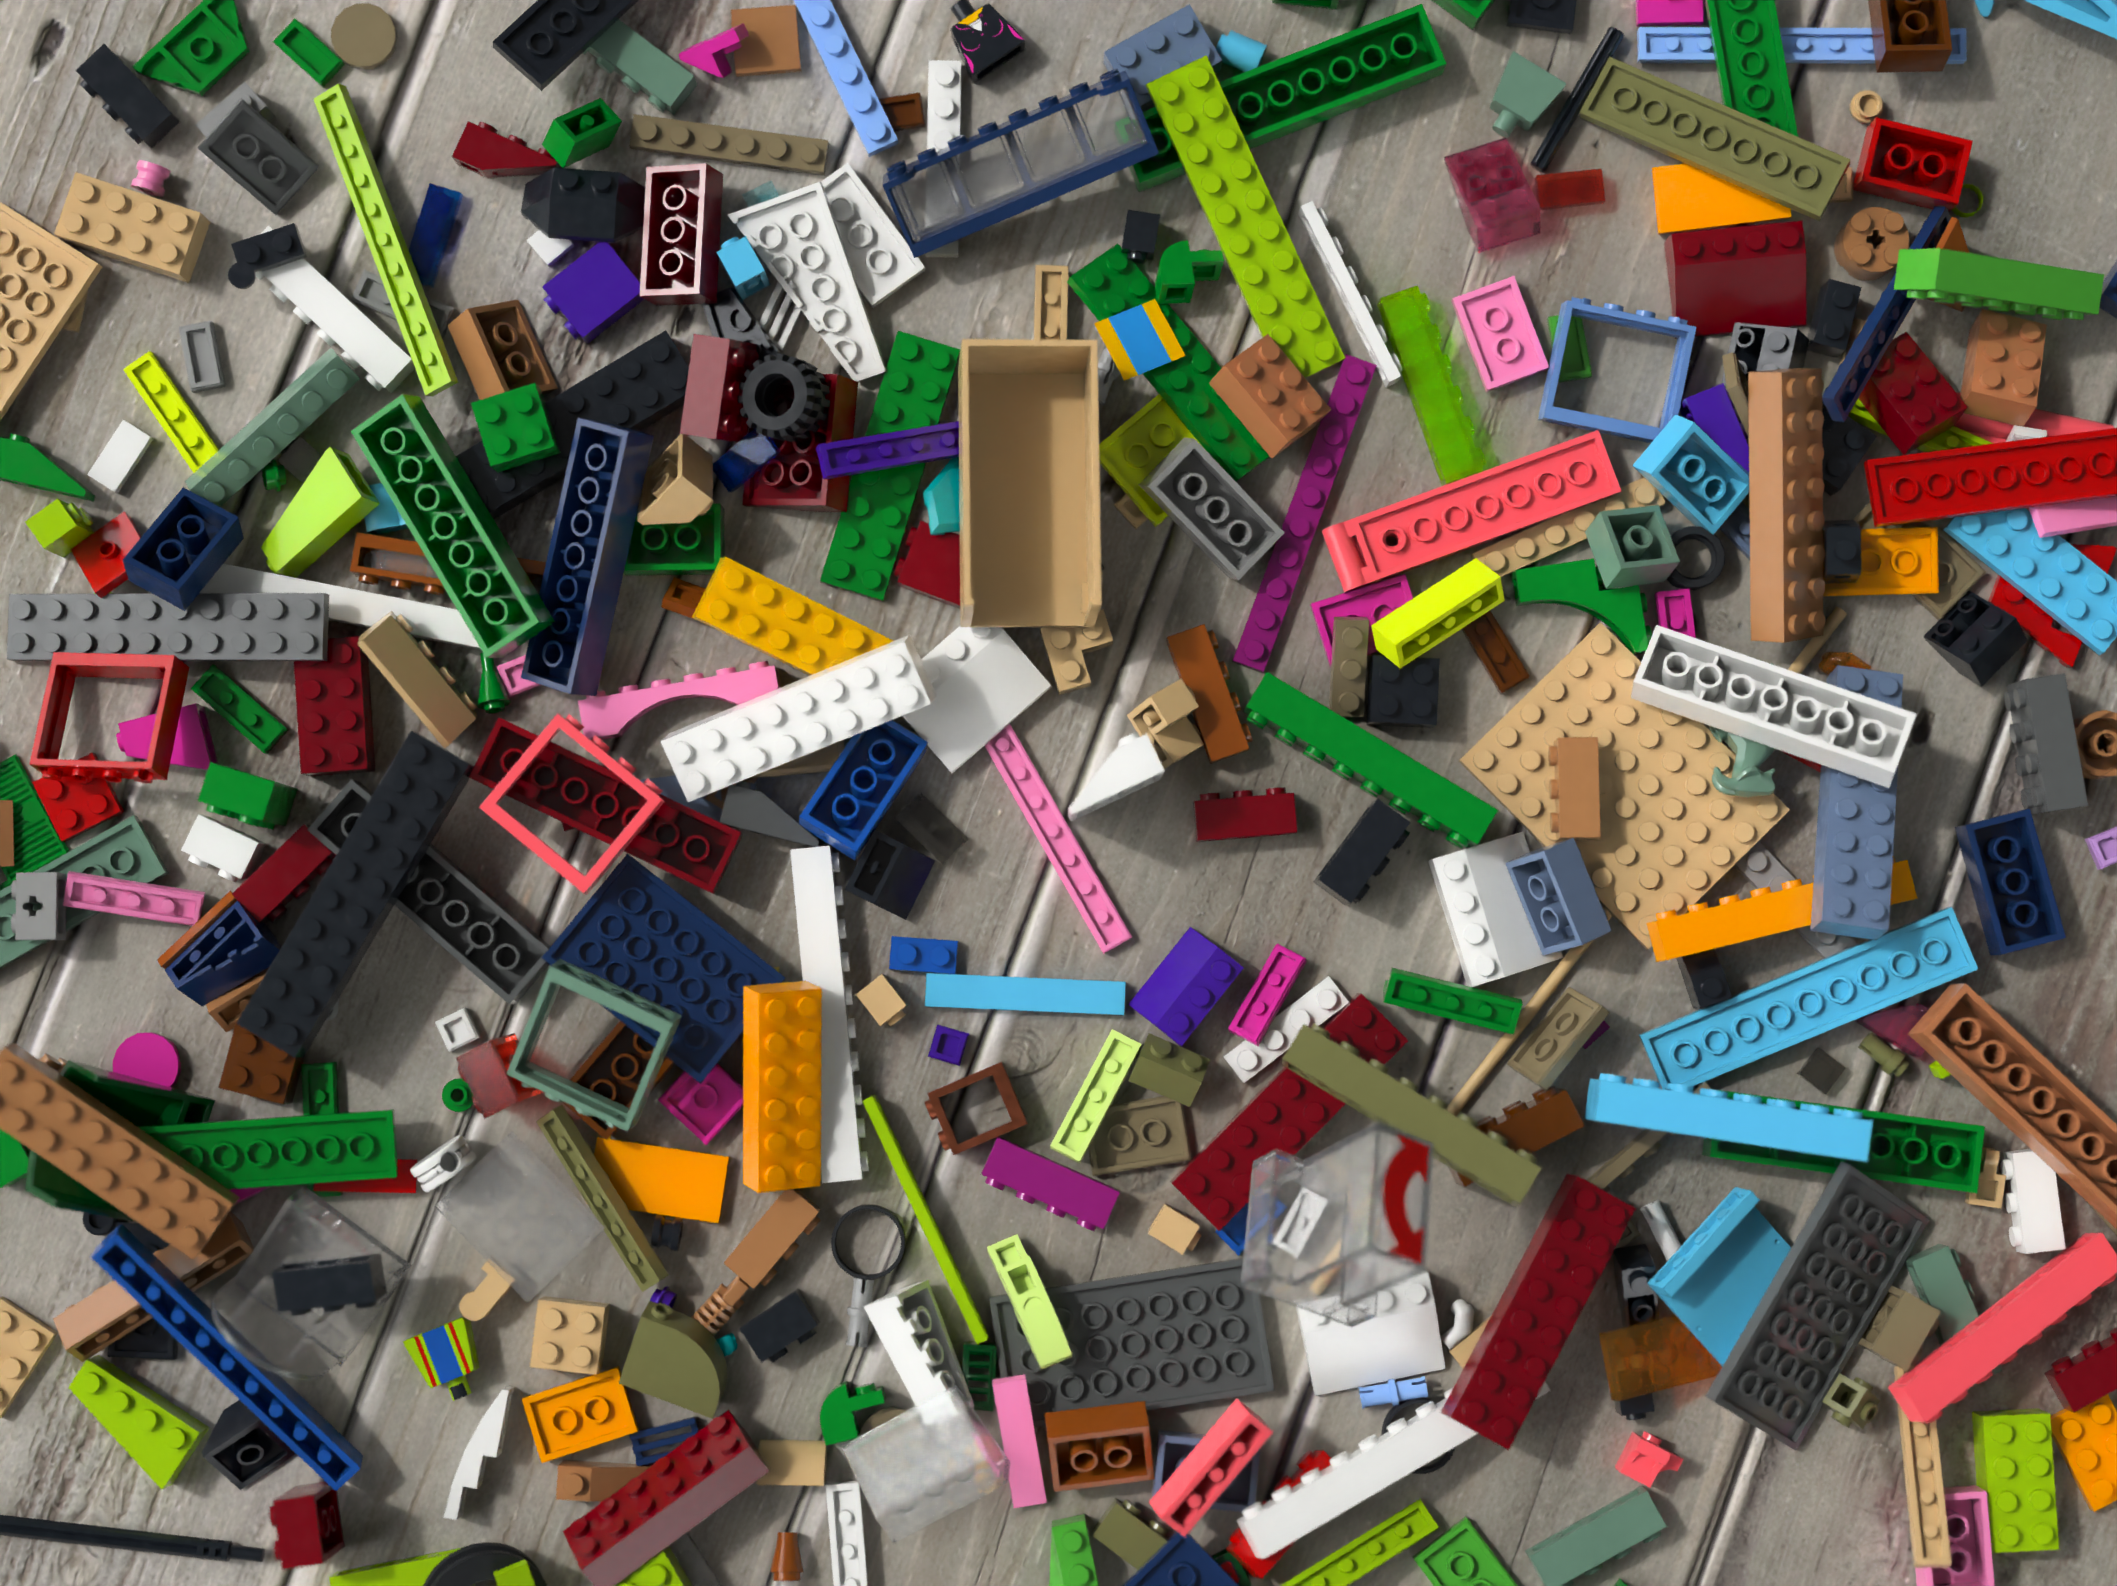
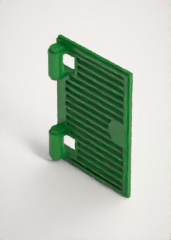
M17 754L0 763V800H13L14 866L1 867L7 881L0 884V891L10 886L16 880V873H32L69 852L65 842L60 840Z

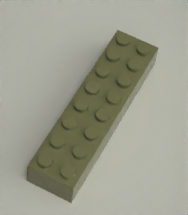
M1314 1023L1311 1027L1303 1024L1282 1058V1065L1392 1133L1429 1146L1430 1156L1510 1205L1517 1207L1521 1204L1542 1169L1535 1165L1538 1160L1537 1158L1522 1149L1517 1151V1153L1506 1147L1508 1141L1492 1131L1487 1135L1476 1129L1478 1123L1467 1115L1460 1113L1456 1117L1446 1110L1448 1104L1433 1095H1430L1428 1099L1417 1093L1419 1087L1406 1078L1401 1077L1397 1081L1387 1075L1389 1069L1378 1061L1371 1059L1368 1063L1359 1058L1360 1051L1350 1044L1342 1041L1338 1045L1329 1039L1330 1033Z

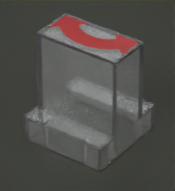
M1377 1121L1306 1159H1301L1275 1149L1254 1160L1241 1286L1350 1327L1376 1317L1379 1292L1425 1272L1433 1143Z

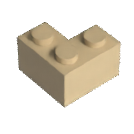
M1104 609L1099 611L1094 627L1040 628L1041 638L1059 695L1091 686L1083 654L1113 645V638Z
M1182 678L1151 695L1127 714L1139 736L1148 735L1164 770L1204 745L1198 728L1187 718L1199 706L1196 703L1193 691L1185 685Z

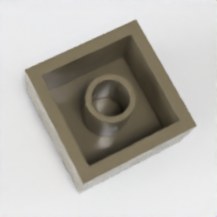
M1891 1286L1858 1345L1885 1361L1908 1370L1910 1366H1914L1920 1359L1923 1351L1920 1347L1926 1337L1932 1336L1939 1325V1319L1937 1318L1940 1311L1907 1291Z

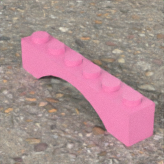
M768 661L749 664V670L736 672V667L716 670L717 676L704 678L703 673L683 676L684 682L671 684L670 679H662L651 682V688L639 690L638 685L623 686L618 688L619 693L606 695L605 691H597L596 696L586 695V699L578 700L581 723L584 726L583 734L590 740L594 736H597L600 740L622 737L630 726L647 712L663 704L680 699L701 697L718 699L739 705L779 689L778 671L775 665L769 666Z

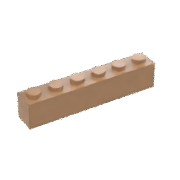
M229 1212L202 1252L194 1260L171 1244L153 1254L194 1292L256 1253L243 1222L232 1212ZM113 1280L109 1284L97 1288L93 1294L77 1304L67 1307L63 1313L53 1318L65 1350L83 1362L147 1322L153 1316Z

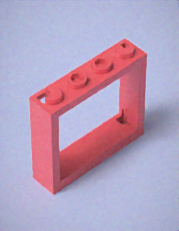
M557 713L479 808L582 893L587 895L665 801L659 797L662 790L648 778L642 783L633 776L637 769L625 759L620 757L616 762L607 754L610 747L597 736L590 740L582 734L581 730L584 726L570 714L564 719ZM560 729L648 800L586 876L498 805Z

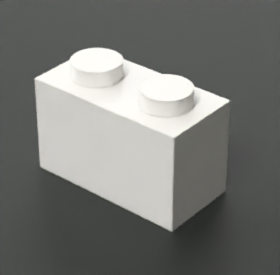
M198 814L181 851L190 854L188 859L190 862L203 868H207L208 864H211L220 869L218 875L237 882L238 878L247 880L252 875L266 844L208 816Z

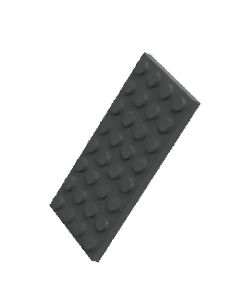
M1841 1161L1705 1397L1796 1451L1822 1407L1823 1399L1839 1373L1841 1374L1930 1219L1851 1165Z
M1253 1256L1045 1288L1072 1352V1357L1041 1370L1019 1324L1008 1295L1003 1294L989 1297L1001 1378L1026 1375L1034 1428L1046 1426L1045 1413L1138 1401H1145L1146 1410L1275 1391Z

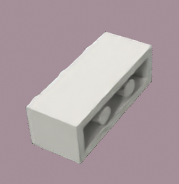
M2031 1149L2003 1152L2004 1160L2000 1162L2001 1174L2006 1175L2008 1193L2005 1194L2004 1200L2006 1210L2012 1216L2013 1226L2009 1228L2011 1245L2016 1247V1252L2024 1254L2066 1249L2056 1172Z

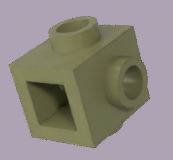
M1839 1373L1822 1402L1834 1412L1831 1417L1840 1424L1849 1428L1853 1423L1863 1429L1876 1416L1880 1400L1871 1393L1873 1387L1862 1379L1855 1377L1852 1381Z

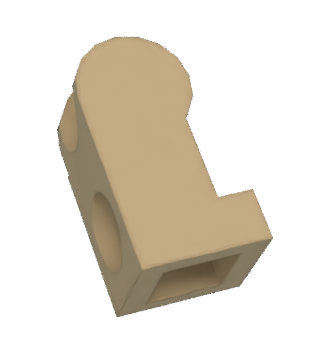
M496 1256L489 1258L481 1268L488 1274L475 1290L464 1295L460 1301V1312L469 1321H477L486 1317L520 1278Z

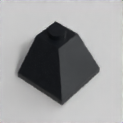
M241 1400L223 1410L202 1450L203 1457L239 1490H242L296 1454Z

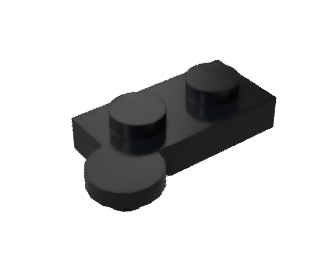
M292 223L232 243L231 246L237 263L229 269L228 279L236 288L247 289L255 282V272H263L307 257L297 225Z

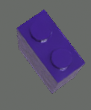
M608 242L597 243L542 286L548 295L543 299L555 315L561 311L568 320L563 325L575 340L582 337L586 344L590 343L645 300L639 296L640 282Z

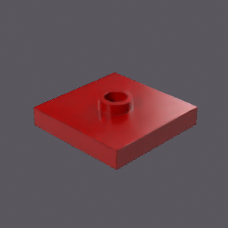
M125 511L70 549L94 592L100 598H103L128 580L123 559L142 537L131 517Z

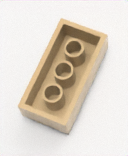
M75 172L54 235L67 244L189 283L210 221L200 212Z

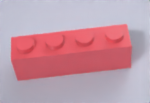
M1236 1398L1149 1501L1150 1505L1160 1519L1185 1537L1272 1435L1273 1431L1259 1415Z

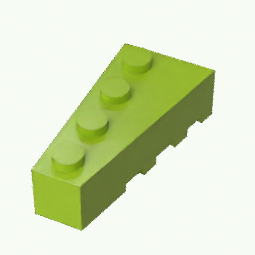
M100 1355L87 1359L68 1387L161 1490L173 1485L210 1428Z

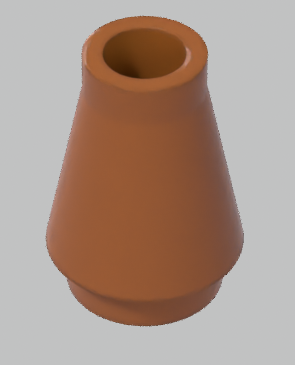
M798 1532L777 1533V1543L770 1572H773V1581H800V1572L804 1571L797 1540Z

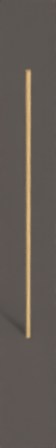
M1836 607L1825 621L1824 635L1813 637L1787 670L1799 674L1804 671L1846 617L1847 613L1843 609ZM1603 906L1602 908H1603V910L1605 911V913H1606V915H1607V921H1609V920L1611 919L1612 915H1611V913ZM1594 940L1581 946L1570 948L1520 1012L1514 1035L1509 1033L1503 1034L1446 1109L1448 1112L1457 1117ZM1383 1190L1310 1282V1285L1319 1292L1383 1212Z

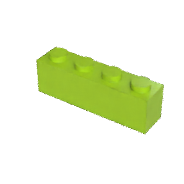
M461 1548L336 1571L329 1577L330 1586H423L435 1566L445 1557Z

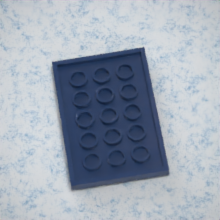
M628 853L542 956V960L550 966L562 959L681 1015V1020L665 1057L700 1084H702L743 1032V986L783 983L785 980L782 974ZM601 1005L655 1048L661 1032Z

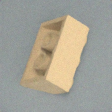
M680 434L646 470L638 506L637 521L642 525L689 523L698 514L700 516L704 515L713 504V456L685 434Z

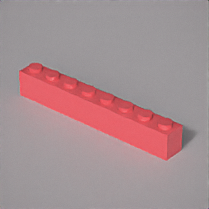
M2103 1233L2083 1234L1888 1386V1389L1909 1421L1925 1422L1928 1424L1942 1416L1943 1408L1950 1403L1954 1404L1964 1399L1968 1395L1967 1390L1974 1384H1980L1988 1380L1993 1375L1992 1370L1999 1364H2006L2015 1359L2018 1355L2017 1350L2024 1345H2029L2039 1340L2043 1336L2041 1331L2049 1325L2053 1326L2063 1321L2067 1317L2066 1312L2073 1306H2080L2090 1300L2092 1297L2091 1292L2097 1287H2103L2116 1279L2115 1273H2117V1254Z

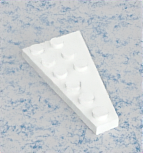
M817 182L728 214V217L746 236L751 247L756 250L786 293L810 321L815 331L820 334L830 347L831 352L850 377L858 382L886 372V366L822 182Z

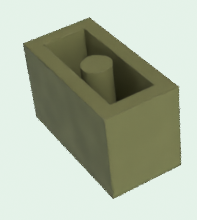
M1149 1033L1138 1055L1129 1081L1190 1107L1203 1081L1210 1059Z
M1115 1498L1093 1528L1092 1536L1139 1570L1170 1539L1166 1536L1169 1531L1156 1520L1152 1519L1149 1523L1139 1516L1141 1510L1131 1501L1125 1499L1122 1503Z

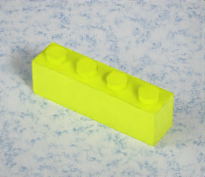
M1473 559L1371 625L1376 650L1401 669L1504 602L1501 577L1478 559Z

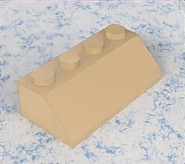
M391 611L360 635L358 645L445 749L476 719L477 713L474 709L477 708V705L467 692L462 694L458 692L453 685L456 679L445 666L439 668L431 659L435 654L424 640L418 643L410 632L414 629L409 621L402 614L396 616Z

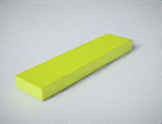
M149 351L123 370L194 473L219 448L154 353Z

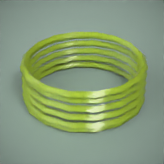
M1966 183L1962 185V188H1969L1977 194L1979 206L1972 213H1964L1955 206L1952 211L1960 217H1970L1976 214L1981 209L1984 200L1982 191L1977 186Z

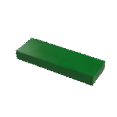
M214 664L209 667L191 688L264 754H268L289 730Z

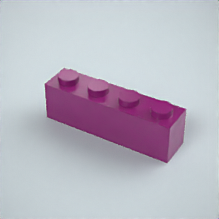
M999 1136L981 1175L987 1177L985 1183L1000 1190H1003L1005 1185L1017 1190L1016 1197L1031 1204H1034L1036 1199L1048 1204L1047 1211L1062 1218L1065 1217L1066 1213L1078 1218L1076 1224L1094 1232L1097 1226L1104 1229L1120 1193L1118 1189Z

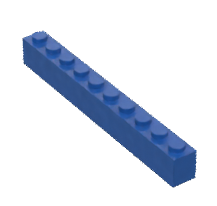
M122 1223L96 1246L91 1258L335 1491L339 1490L361 1469L363 1455Z

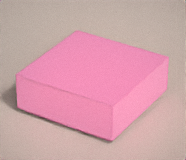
M526 655L496 666L510 698L541 686V684L521 678Z

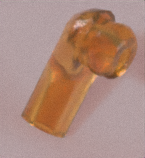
M1828 651L1821 656L1822 661L1819 663V669L1828 675L1837 665L1871 670L1870 665L1851 652Z

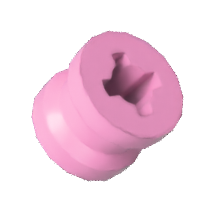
M139 160L136 167L139 172L137 178L132 180L131 187L149 195L163 197L165 192L163 187L164 180L169 178L171 171L160 165Z

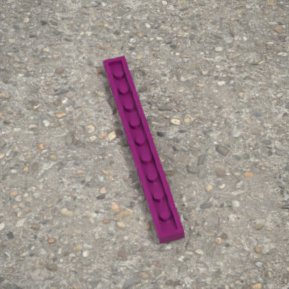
M1348 354L1345 355L1327 403L1331 411L1321 420L1281 528L1284 534L1276 541L1232 660L1234 663L1261 673L1265 670L1377 366L1375 364Z

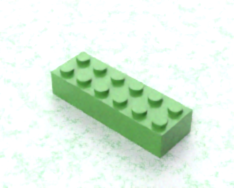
M1941 248L1899 249L1894 290L1906 291V298L1927 300V298H1932L1937 303L1954 304L1958 302L1964 307L1982 308L1984 306L1988 307L1990 311L2009 312L2011 310L2015 311L2017 315L2035 316L2037 314L2042 315L2043 319L2062 320V317L2070 320H2084V314H2099L2104 274Z

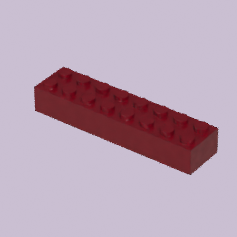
M498 717L469 778L494 790L536 740L538 735ZM549 742L506 794V796L609 845L616 840L648 801L611 770L552 742ZM660 794L659 797L665 802L626 847L624 852L715 894L743 834Z
M1357 993L1323 1027V1029L1330 1033L1329 1039L1338 1045L1342 1041L1350 1044L1360 1051L1358 1057L1368 1063L1371 1059H1374L1385 1065L1408 1042L1361 993ZM1283 1067L1170 1182L1220 1231L1345 1103L1288 1068Z
M1566 1174L1440 1413L1503 1448L1510 1449L1636 1208L1577 1175Z

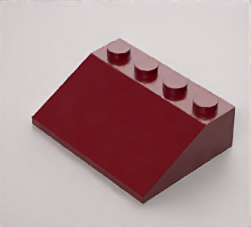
M1803 221L1673 233L1664 242L1672 316L1687 320V325L1695 326V337L1733 333L1735 322L1789 328L1806 325V246Z
M823 374L826 380L822 384L829 386L830 391L829 394L825 395V399L830 400V407H825L823 412L828 415L825 421H818L817 424L820 428L816 432L809 430L810 437L806 439L798 438L796 442L781 441L761 435L756 432V429L749 427L743 506L810 512H847L850 475L823 480L816 447L823 443L853 439L858 391L857 381L839 374ZM790 380L784 382L775 393L774 408L778 416L786 413L793 404L795 392Z

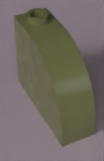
M649 1301L638 1323L619 1384L713 1419L726 1388L727 1365L720 1345L702 1324L683 1313L673 1310L666 1304Z

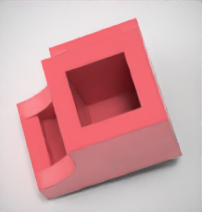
M1646 1431L1643 1432L1642 1436L1632 1432L1614 1468L1620 1473L1651 1488L1654 1479L1660 1472L1664 1470L1678 1471L1683 1459L1661 1447L1662 1440Z

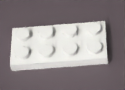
M848 163L821 181L859 291L871 307L874 308L925 271V266L918 257H913L908 243Z

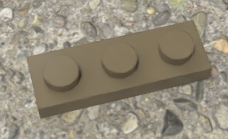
M1334 617L1329 709L1342 717H1364L1369 619L1367 617Z

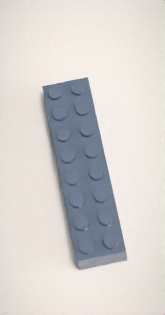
M1837 665L1826 679L1828 684L1902 708L1903 674ZM1821 765L1810 931L1872 940L1879 939L1889 931L1898 766L1891 785L1887 788Z

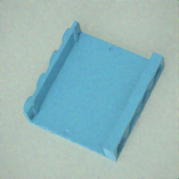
M1735 1187L1647 1283L1721 1366L1727 1360L1791 1249L1788 1243L1755 1207L1760 1201L1751 1190Z

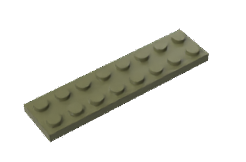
M1612 57L1608 58L1579 112L1580 118L1817 221L1821 220L1850 165L1849 158Z

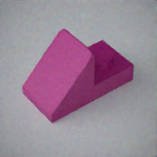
M744 23L686 48L678 56L683 62L724 78L732 72L725 55L741 48L740 41L749 36V33Z

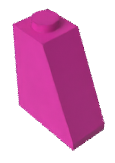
M196 703L181 707L170 764L208 770L210 762L218 764L205 708ZM156 714L118 723L120 732L116 734V738L121 752H125L126 756L147 760Z

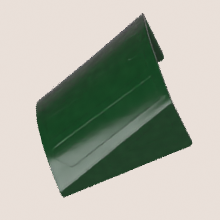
M68 1060L60 1073L137 1127L208 1122L215 1100L71 1060ZM33 1150L30 1151L26 1191L56 1208L137 1222Z

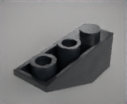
M1646 1244L1616 1248L1613 1251L1615 1281L1628 1355L1661 1350L1658 1297L1647 1284L1656 1274L1653 1259Z

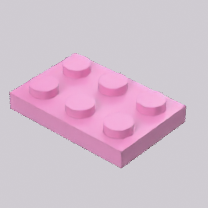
M1515 276L1457 296L1451 300L1486 392L1548 370L1549 365Z

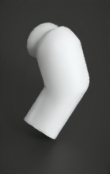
M1458 1299L1451 1305V1311L1455 1315L1454 1325L1440 1336L1449 1350L1466 1338L1473 1330L1474 1309L1472 1305L1467 1304L1463 1299Z

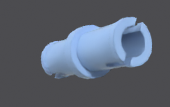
M1425 1376L1395 1382V1379H1389L1388 1383L1358 1387L1362 1409L1392 1403V1406H1397L1400 1401L1424 1397L1429 1398Z

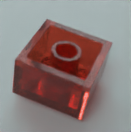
M515 1033L489 1040L456 1057L459 1064L458 1072L463 1081L468 1083L473 1093V1104L483 1114L484 1119L510 1110L543 1093V1091L534 1087L521 1086V1081L507 1075L519 1044Z

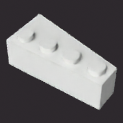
M928 1279L895 1290L863 1306L926 1425L958 1416L975 1406Z

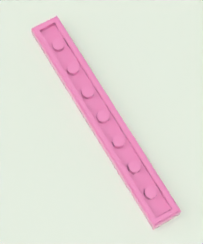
M1010 724L1007 725L985 745V748L1104 954L1129 940L1132 936Z

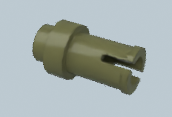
M1872 1031L1858 1046L1860 1050H1863L1881 1065L1880 1069L1887 1075L1893 1073L1899 1077L1909 1065L1904 1059L1905 1054L1898 1048L1892 1049Z

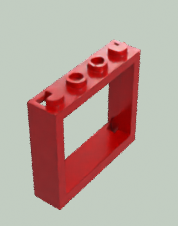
M53 652L29 765L42 773L43 778L49 780H61L62 777H72L79 781L88 782L92 778H102L109 782L119 783L122 782V779H133L134 781L146 784L152 783L153 780H167L190 667L175 655ZM76 677L163 679L147 762L58 759Z

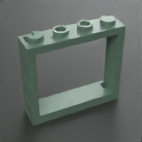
M560 959L549 967L507 1075L521 1081V1086L534 1087L545 1092V1096L553 1101L566 1102L575 1106L576 1111L582 1115L596 1116L606 1121V1125L610 1128L616 1126L622 1130L629 1131L639 1121L682 1016ZM560 986L661 1032L630 1109L530 1062Z

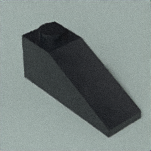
M1715 949L1676 958L1693 1008H1703L1732 998Z

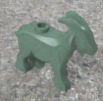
M1710 726V731L1718 742L1725 741L1736 754L1731 778L1723 775L1717 766L1713 768L1712 783L1719 792L1731 796L1755 797L1773 794L1776 787L1772 780V775L1776 770L1770 769L1762 772L1759 767L1769 758L1775 748Z

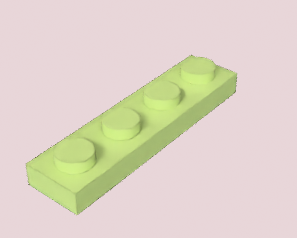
M1113 1029L1111 1030L1050 1145L1052 1150L1081 1163L1142 1047L1141 1043Z

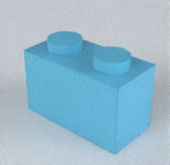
M746 236L741 239L733 237L721 245L722 249L717 251L718 257L742 300L770 285L766 272Z

